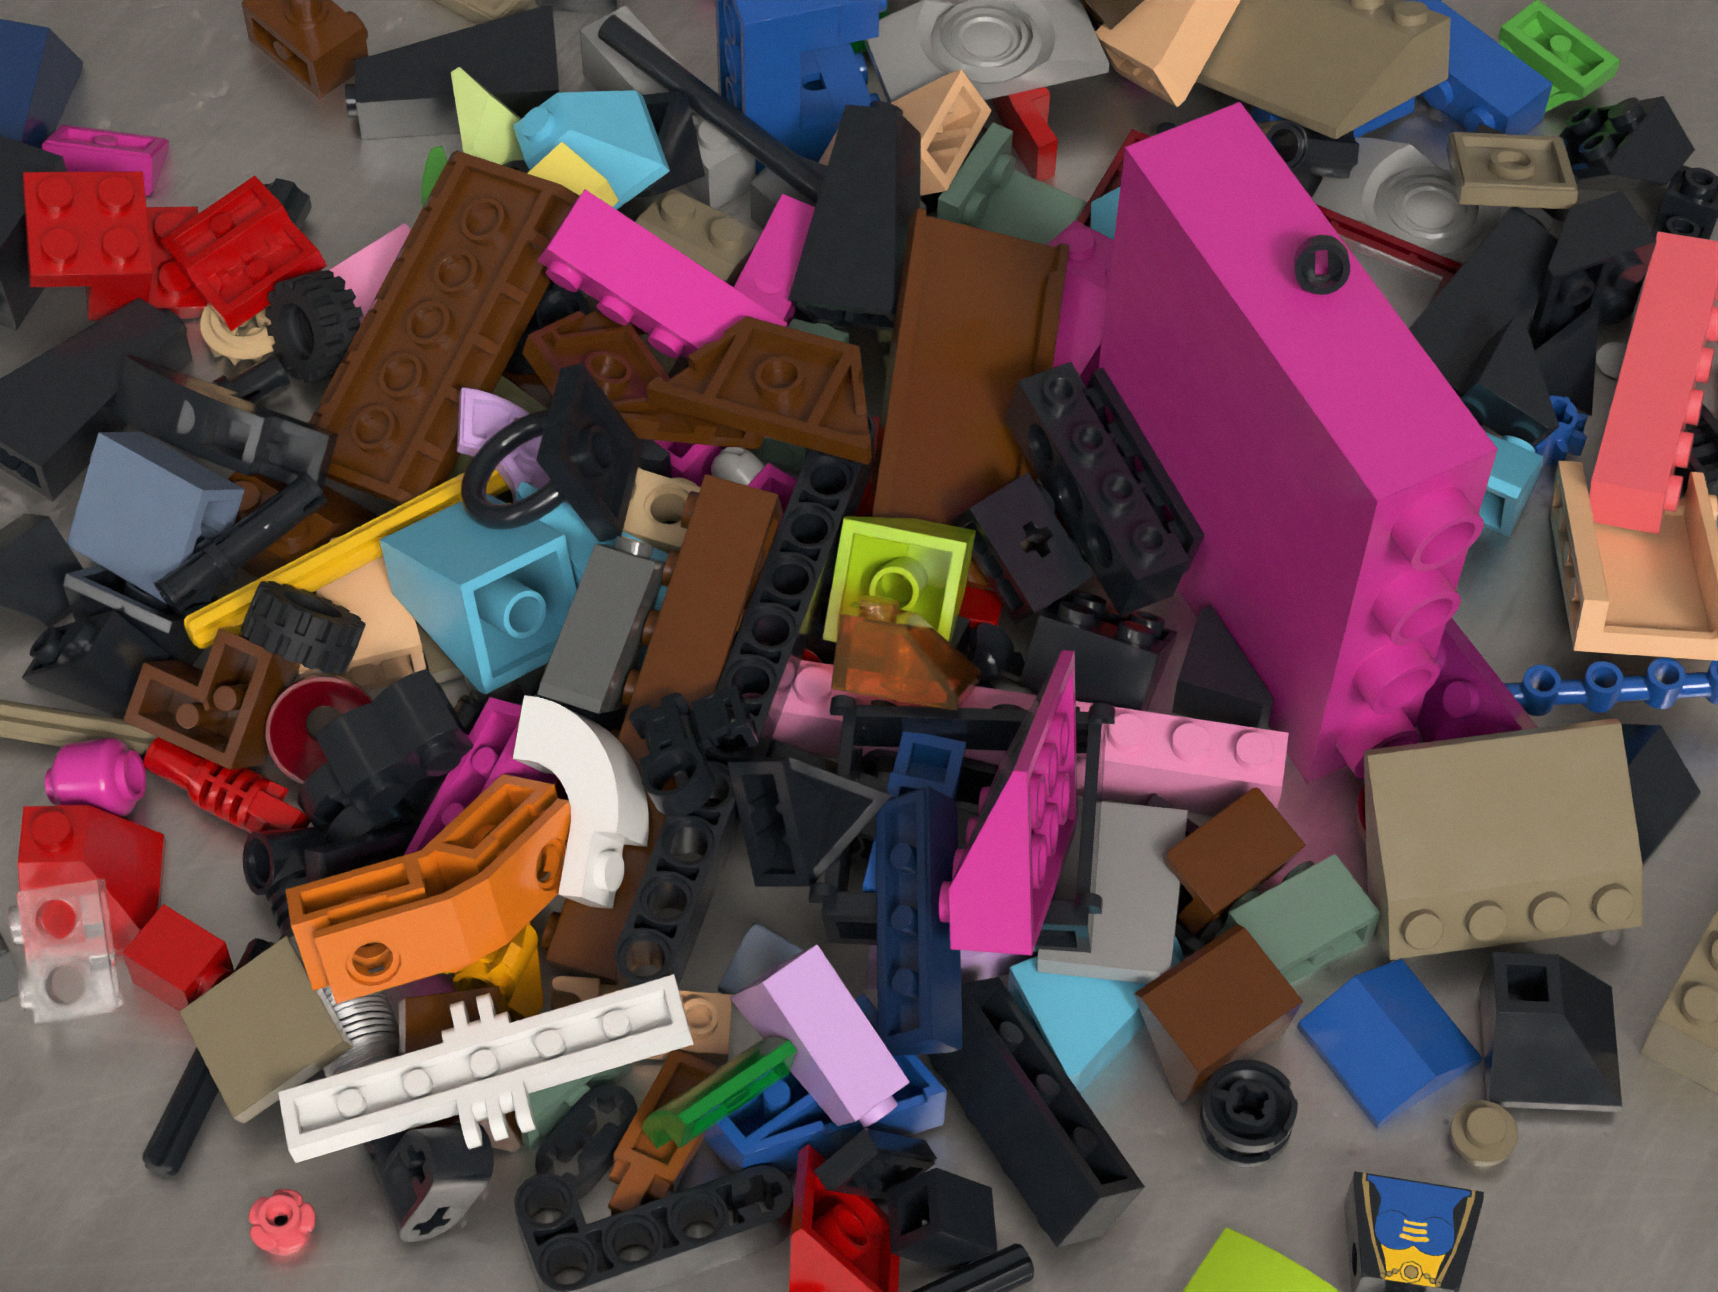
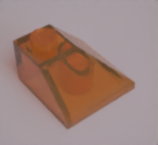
M863 596L860 602H852L840 614L831 689L957 711L979 684L981 671L919 614L913 611L898 609L899 602L897 600L882 596Z

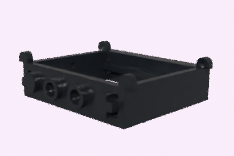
M834 696L831 698L830 715L843 716L837 775L859 783L863 746L899 747L903 732L930 734L966 742V750L1007 751L1029 710L1012 704H1000L993 706L991 709L961 708L948 702H936L927 707L897 706L894 703L883 700H873L871 705H857L856 700L850 696ZM1107 703L1092 704L1089 707V712H1081L1080 707L1076 706V753H1086L1076 900H1051L1034 952L1042 949L1091 953L1094 914H1102L1103 908L1102 897L1095 893L1106 746L1104 724H1115L1116 713L1115 708ZM852 841L831 866L826 869L825 883L819 882L810 885L808 900L809 903H822L821 917L829 943L877 945L876 893L848 891Z

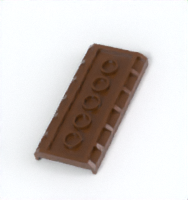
M458 150L450 155L309 421L310 424L338 433L326 478L398 506L447 481L461 454L457 452L459 394L461 388L493 393L551 281L546 275L548 268L537 260L573 203L579 197L578 194L561 184Z
M917 208L911 214L866 517L916 518L953 526L952 519L1029 472L1034 482H1037L1038 476L1004 419L1017 382L1053 368L1069 245L1061 243L1057 247L963 225L927 216L926 210ZM1026 538L1020 544L1027 553L1029 540ZM971 555L966 587L994 591Z

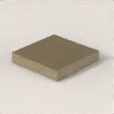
M1469 132L1449 133L1446 152L1459 204L1571 209V207L1576 206L1579 191L1563 138Z
M288 936L282 938L179 1011L233 1118L244 1124L278 1101L279 1091L299 1086L353 1048L322 988L313 991L297 942Z

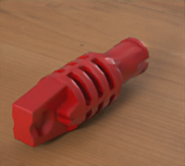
M159 737L152 742L145 754L143 761L145 769L187 790L188 797L193 805L250 834L252 832L266 831L267 828L272 830L307 828L310 824V820L301 810L283 802L289 791L286 787L248 768L230 770Z

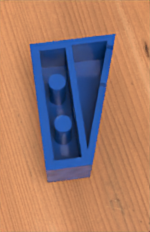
M862 994L855 1001L878 1034V1010L866 995ZM917 1055L893 1056L910 1083L892 1095L898 1106L865 1128L910 1136L944 1125L947 1090ZM790 1071L789 1075L704 1132V1139L731 1173L753 1166L767 1165L776 1167L787 1175L797 1171L798 1151L807 1144L827 1160L862 1131L864 1127L859 1120L836 1126Z

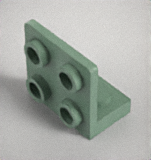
M993 122L958 170L948 190L942 192L939 196L937 218L1047 245L1074 220L1077 221L1087 202L1014 170L1016 158L1011 156L1013 131Z

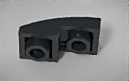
M1682 165L1671 179L1664 195L1660 210L1651 229V234L1656 239L1658 232L1710 240L1718 219V176L1707 169L1691 168Z

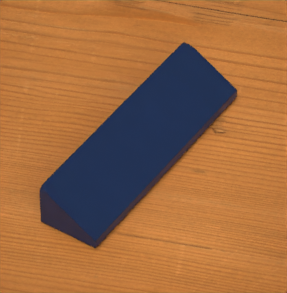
M927 786L890 798L875 815L878 1035L892 1056L950 1053L961 1050L963 1046L960 950L951 949L950 923L941 922L939 918L941 886L944 881L952 882L953 861L955 852L958 849L957 805L953 799Z

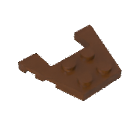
M599 310L587 315L578 311L528 334L522 354L552 396L554 395L560 369L583 363L638 439L743 447L746 449L761 447L764 436L649 405L646 390L649 382L657 376H660L667 382L670 380V377L639 337V335L648 333L631 322L628 325L618 324Z

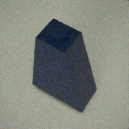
M0 19V136L42 149V143L54 133L83 67V61L48 27Z

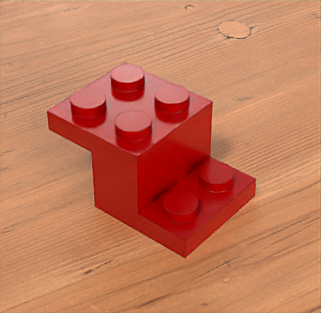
M143 171L23 172L22 186L30 287L85 286L88 321L101 320L137 298L144 300L159 310L167 308L180 319L201 318L204 308L207 307V302L186 278L160 242V239L198 214V206L146 207Z

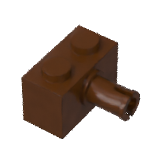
M244 0L241 2L249 40L318 99H321L355 75V60L369 56L366 43L368 31L364 23L354 12H345L332 0Z

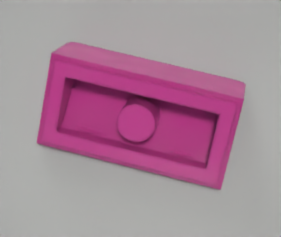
M62 125L42 143V150L63 156L67 172L143 171L145 196H149L156 188L169 150V140L154 136Z

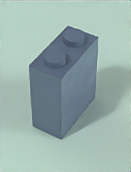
M99 432L90 456V464L79 502L74 511L67 544L73 550L166 603L159 594L161 591L156 589L154 582L187 561L189 557L198 551L196 545L204 539L209 538L212 541L234 526L245 489L143 432ZM215 587L198 598L194 603L211 602Z

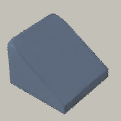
M753 923L745 934L719 983L718 992L722 994H735L782 960L803 951V949L760 924Z

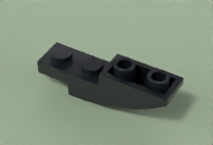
M133 355L126 356L111 413L163 442L247 476L261 474L289 484L298 475L306 472L323 491L338 433L237 398L239 393Z

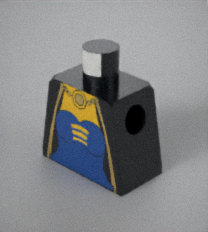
M1354 1171L1345 1197L1344 1206L1351 1291L1458 1292L1481 1212L1484 1192Z

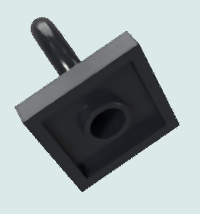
M583 363L561 368L550 410L531 413L511 422L494 434L472 458L462 480V505L467 515L477 524L486 528L503 530L532 523L549 514L567 500L599 542L616 539L617 535L622 536L643 444ZM542 436L536 461L551 480L541 489L522 500L508 504H493L489 502L486 498V487L492 473L500 462L517 447Z

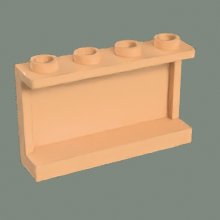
M1558 461L1549 514L1573 650L1718 661V528L1716 526L1718 502L1716 495L1708 493L1704 473L1690 472L1686 494L1683 498L1679 499L1677 511H1665L1660 533L1654 534L1594 523L1583 462Z

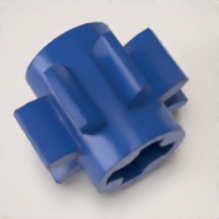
M1552 395L1550 400L1559 428L1534 449L1536 454L1543 456L1542 466L1555 465L1557 467L1558 461H1565L1567 452L1576 456L1582 454L1587 439L1583 431L1588 416L1583 413L1578 414L1576 407L1570 402L1569 397L1563 398Z

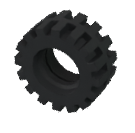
M329 270L306 273L278 282L273 286L275 290L269 292L267 298L272 306L266 307L265 317L271 321V325L266 327L268 336L274 337L275 343L272 345L275 355L281 354V365L286 371L292 369V377L297 380L303 379L304 383H311L334 376L360 327L359 318L363 317L361 306L355 307L353 303L356 296L352 289L345 290L346 281L340 276L334 277V273Z
M262 581L250 603L241 627V633L244 637L250 638L249 641L253 644L263 646L265 651L271 654H278L284 657V660L300 663L312 670L317 668L324 673L332 674L334 672L336 674H343L344 672L346 673L366 624L361 621L359 616L349 613L350 610L333 604L327 598L317 597L312 592L304 589L302 591L298 590L292 585L284 583L280 585L274 581H268V583Z

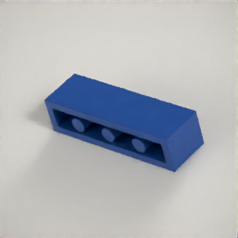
M1406 0L1424 3L1428 9L1451 17L1448 79L1419 94L1425 98L1429 105L1441 110L1469 133H1475L1479 123L1503 134L1525 135L1543 120L1553 83L1441 0Z

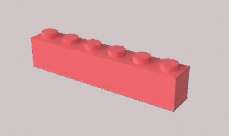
M1658 232L1656 236L1657 242L1648 266L1592 475L1589 494L1594 523L1654 534L1660 533L1665 511H1677L1683 477L1674 475L1676 467L1686 469L1688 467L1694 433L1685 432L1686 424L1698 426L1704 390L1695 388L1697 382L1706 384L1709 382L1715 349L1706 348L1707 341L1718 343V307H1716L1718 301V241Z

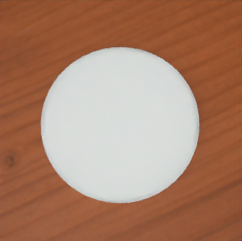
M1611 342L1603 345L1598 350L1596 363L1604 374L1615 379L1619 378L1628 344Z

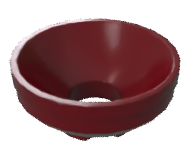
M319 673L305 676L291 683L278 695L272 704L266 721L265 738L268 751L276 766L287 777L303 785L314 771L328 762L317 738L312 735L307 727V716L317 707L330 706L337 709L343 715L354 708L372 703L371 696L357 683L335 674Z

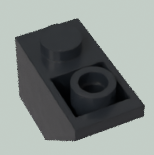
M115 610L89 618L81 617L73 623L57 628L52 626L46 629L36 639L30 649V656L33 657V660L22 678L32 686L111 713L128 708L144 662L166 661L170 655Z

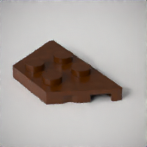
M746 316L725 330L724 335L719 340L706 343L688 355L689 367L667 382L660 376H657L649 382L646 388L648 404L866 465H869L872 459L860 346Z

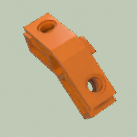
M502 774L421 851L286 889L291 927L313 991L330 986L337 1004L446 971H450L451 974L458 972L507 945L559 893L571 823L569 801L557 797L554 784ZM548 873H550V875L548 876L547 879H545V880L542 881V882L539 881L540 879H542L543 877H545ZM383 966L385 968L379 972L369 973V970Z

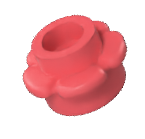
M278 1189L269 1198L266 1196L260 1197L252 1205L248 1215L249 1222L252 1224V1228L249 1231L252 1241L262 1250L275 1255H289L297 1252L307 1243L311 1231L315 1227L316 1215L313 1206L310 1203H304L302 1195L291 1189ZM286 1216L288 1220L284 1225L279 1226L275 1224L277 1217Z

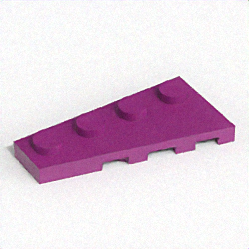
M1451 618L1446 623L1435 660L1440 668V673L1435 683L1425 693L1416 724L1424 743L1538 728L1457 623Z

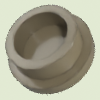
M1478 1100L1463 1105L1455 1113L1450 1125V1139L1454 1149L1466 1162L1481 1167L1493 1166L1502 1163L1512 1154L1518 1140V1129L1515 1120L1505 1108L1490 1101Z

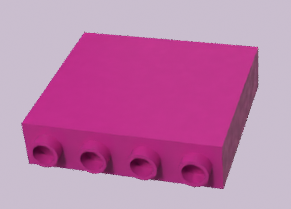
M1238 102L1125 147L1098 369H1105L1205 535L1188 572L1183 574L1177 586L1178 591L1196 618H1198L1201 609L1210 605L1213 607L1273 697L1274 703L1268 726L1271 730L1289 733L1286 753L1305 782L1308 784L1347 765L1357 778L1364 779V750L1419 743L1420 735L1415 727L1425 693L1432 687L1440 673V668L1435 660L1446 623L1456 613L1461 603V596L1456 589L1468 548L1477 540L1483 530L1484 521L1479 515V511L1498 449L1242 103ZM1320 234L1331 235L1339 240L1346 247L1350 260V275L1346 283L1339 290L1325 295L1313 294L1301 287L1296 279L1294 269V257L1299 246L1308 237ZM1315 251V275L1329 274L1328 251ZM1105 406L1108 423L1114 422L1112 413ZM1134 455L1137 471L1141 472L1144 470L1139 458ZM1164 504L1166 519L1170 522L1174 520L1170 509Z

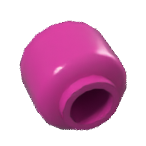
M115 737L63 745L55 755L52 767L45 774L46 794L53 805H91L121 818L130 814L136 806L137 800L143 797L146 789V773L141 757L136 751L130 750L124 742Z

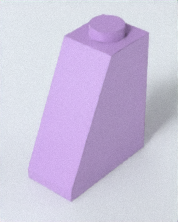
M818 944L782 960L730 997L737 1009L762 1038L780 1037L789 1040L793 1044L797 1053L790 1070L791 1073L836 1126L859 1120L865 1128L898 1106L892 1095L910 1082Z

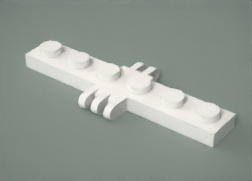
M674 974L515 1022H511L508 1011L496 1014L490 993L476 997L480 1020L470 1022L464 1001L450 1004L454 1027L441 1031L443 1043L279 1091L278 1095L288 1151L295 1163L455 1115L460 1117L468 1149L483 1145L482 1132L478 1124L482 1120L489 1119L495 1141L509 1138L505 1114L515 1111L516 1122L522 1133L536 1130L529 1093L694 1044Z

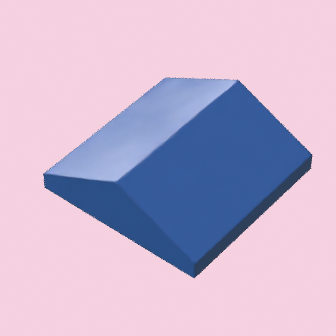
M1402 959L1355 975L1301 1019L1297 1025L1300 1033L1376 1129L1481 1063L1483 1058Z

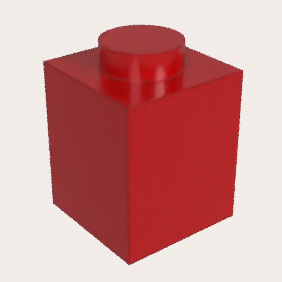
M165 904L160 907L122 952L132 982L178 1011H181L235 971L225 941Z

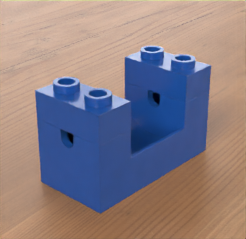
M715 0L718 94L797 155L819 162L839 129L845 105L869 106L872 101H880L877 93L869 94L866 87L868 85V71L862 52L854 53L850 43L879 37V12L887 10V0ZM755 159V173L757 176L766 166Z

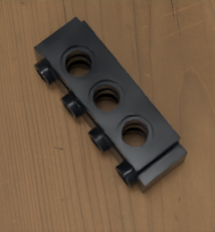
M1071 362L1019 380L1004 420L1043 487L1051 495L1056 509L1119 616H1124L1172 597L1183 574L1188 572L1205 535L1105 369L1101 368L1092 372L1087 388ZM1105 406L1112 413L1114 422L1108 423ZM1134 455L1139 458L1144 470L1141 472L1137 471ZM1164 504L1170 509L1174 520L1170 522L1166 519Z

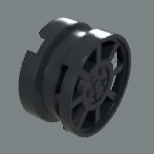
M1238 1060L1226 1064L1217 1070L1205 1088L1198 1120L1201 1138L1211 1153L1230 1165L1244 1168L1262 1166L1276 1159L1289 1142L1298 1109V1102L1290 1089L1291 1082L1275 1067L1257 1060ZM1218 1140L1227 1148L1234 1150L1233 1154L1222 1149L1215 1141ZM1240 1152H1241V1153H1258V1152H1259V1153L1261 1154V1155L1255 1156V1157L1239 1156V1155H1240Z

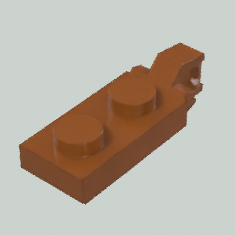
M680 1049L670 1052L613 1154L614 1166L609 1174V1181L619 1186L608 1204L611 1216L644 1205L651 1200L655 1201L667 1197L671 1192L674 1193L704 1139V1132L680 1149L673 1140L656 1149L641 1129L643 1122L648 1115L720 1068L719 1066Z

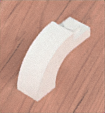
M524 695L513 759L543 773L555 774L566 790L571 807L570 831L558 895L589 907L613 909L616 890L620 887L624 877V861L622 858L624 845L647 847L649 811L642 778L628 751L608 730L598 723L553 701Z

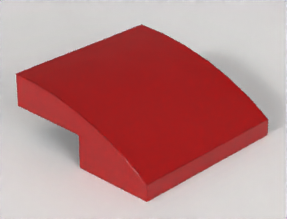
M253 176L160 239L164 249L230 331H233L271 305L267 298L269 292L275 290L273 286L276 283L302 274L320 271L327 266L320 251L290 220L284 206L256 176Z

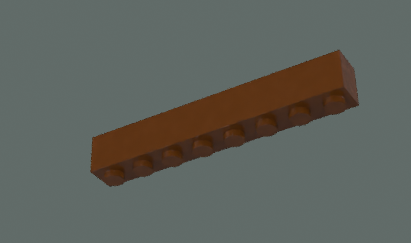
M705 474L700 492L691 491L686 499L681 517V527L687 529L680 551L672 549L665 562L661 585L668 589L661 610L652 609L644 626L642 645L647 646L648 650L641 670L633 668L628 675L624 687L622 704L628 706L622 729L613 728L610 732L628 751L637 766L641 778L642 769L639 759L649 755L646 739L641 740L629 720L630 713L646 704L650 706L651 710L662 705L661 698L676 692L683 695L692 711V702L715 693L783 515L778 494ZM674 776L663 786L662 791L678 788ZM646 790L649 811L647 847L624 845L622 853L624 877L620 887L616 890L613 909L589 907L566 898L561 913L553 911L550 914L544 929L541 947L548 950L546 960L555 970L578 977L599 978L601 984L617 985L614 962L615 948L666 819V815L658 811Z

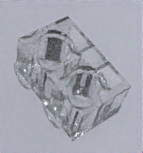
M105 878L16 892L18 905L9 906V927L13 944L15 946L24 944L28 971L18 972V989L22 1008L24 1011L33 1010L35 1024L116 1012L122 1009L123 1001ZM54 900L68 903L76 916L72 932L64 938L51 935L43 925L42 916L44 909ZM61 966L74 967L84 977L85 991L77 1002H65L59 999L53 991L52 978L56 970Z

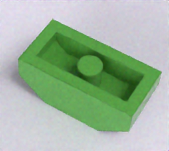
M1535 0L1503 24L1498 36L1500 45L1553 83L1545 112L1567 101L1581 100L1616 76L1621 61L1540 0Z

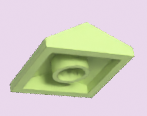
M458 67L453 70L451 78L463 152L500 165L514 160H524L513 127L522 118L462 68Z

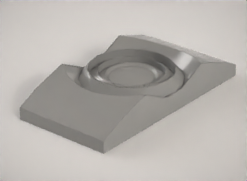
M921 0L879 20V37L863 40L888 103L953 71L961 69L984 100L1109 72V61L1084 6L1078 0H968L960 3Z
M1362 137L1355 139L1359 143L1358 164L1351 170L1349 178L1324 177L1312 196L1317 205L1461 264L1468 259L1496 224L1512 208L1507 206L1459 204L1450 170L1440 168L1411 144ZM1519 207L1528 215H1532L1541 221L1550 233L1555 219L1541 208Z

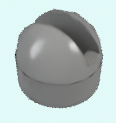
M728 447L720 451L719 455L715 457L711 465V473L714 477L748 485L765 465L753 453L743 447Z

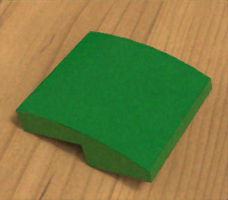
M763 1038L648 1115L641 1129L656 1149L670 1140H673L680 1149L789 1075L797 1053L796 1048L789 1040L784 1038Z

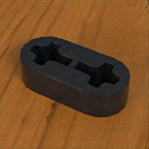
M602 1084L586 1092L541 1144L536 1153V1174H555L553 1162L556 1159L562 1163H568L582 1149L583 1151L577 1159L579 1174L574 1176L566 1172L561 1177L570 1183L577 1200L582 1199L591 1192L614 1164L613 1154L638 1111L635 1099L630 1092L616 1084ZM615 1108H618L621 1124L617 1126L614 1123L608 1122L593 1137L592 1135L597 1129L595 1112L600 1110L602 1113L609 1114Z

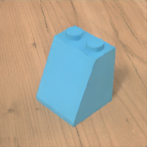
M486 493V498L489 502L493 504H506ZM462 501L380 539L392 594L478 691L486 695L549 663L577 591L564 533L539 520L512 529L486 528L474 522L467 515Z

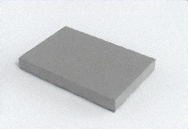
M1077 799L1078 820L1076 831L1052 899L1076 900L1083 799ZM1102 801L1095 894L1102 897L1103 908L1102 914H1094L1091 953L1039 949L1037 972L1148 984L1171 969L1180 881L1164 863L1163 857L1168 850L1185 838L1188 810Z

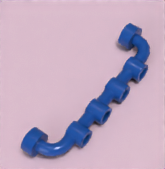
M1659 658L1649 665L1646 675L1623 676L1621 670L1616 665L1606 661H1598L1588 667L1584 679L1561 680L1557 671L1547 665H1534L1526 670L1522 682L1504 684L1527 714L1531 716H1544L1553 709L1554 705L1582 704L1589 711L1596 713L1607 712L1613 708L1616 702L1643 700L1652 708L1667 709L1676 703L1677 698L1705 697L1709 702L1718 705V661L1712 660L1707 672L1685 673L1684 668L1677 661L1670 658Z

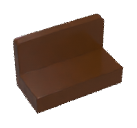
M1259 788L1249 790L1168 850L1163 857L1164 863L1194 898L1177 916L1193 936L1228 911L1239 898L1256 890L1281 871L1306 846Z

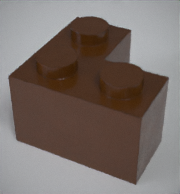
M242 626L219 627L204 670L181 660L144 662L123 721L230 770L264 765L269 753L265 735L266 721L270 708L278 695L295 681L301 664L284 660V657L278 654H271L265 651L263 646L253 644L249 641L250 638L242 635Z

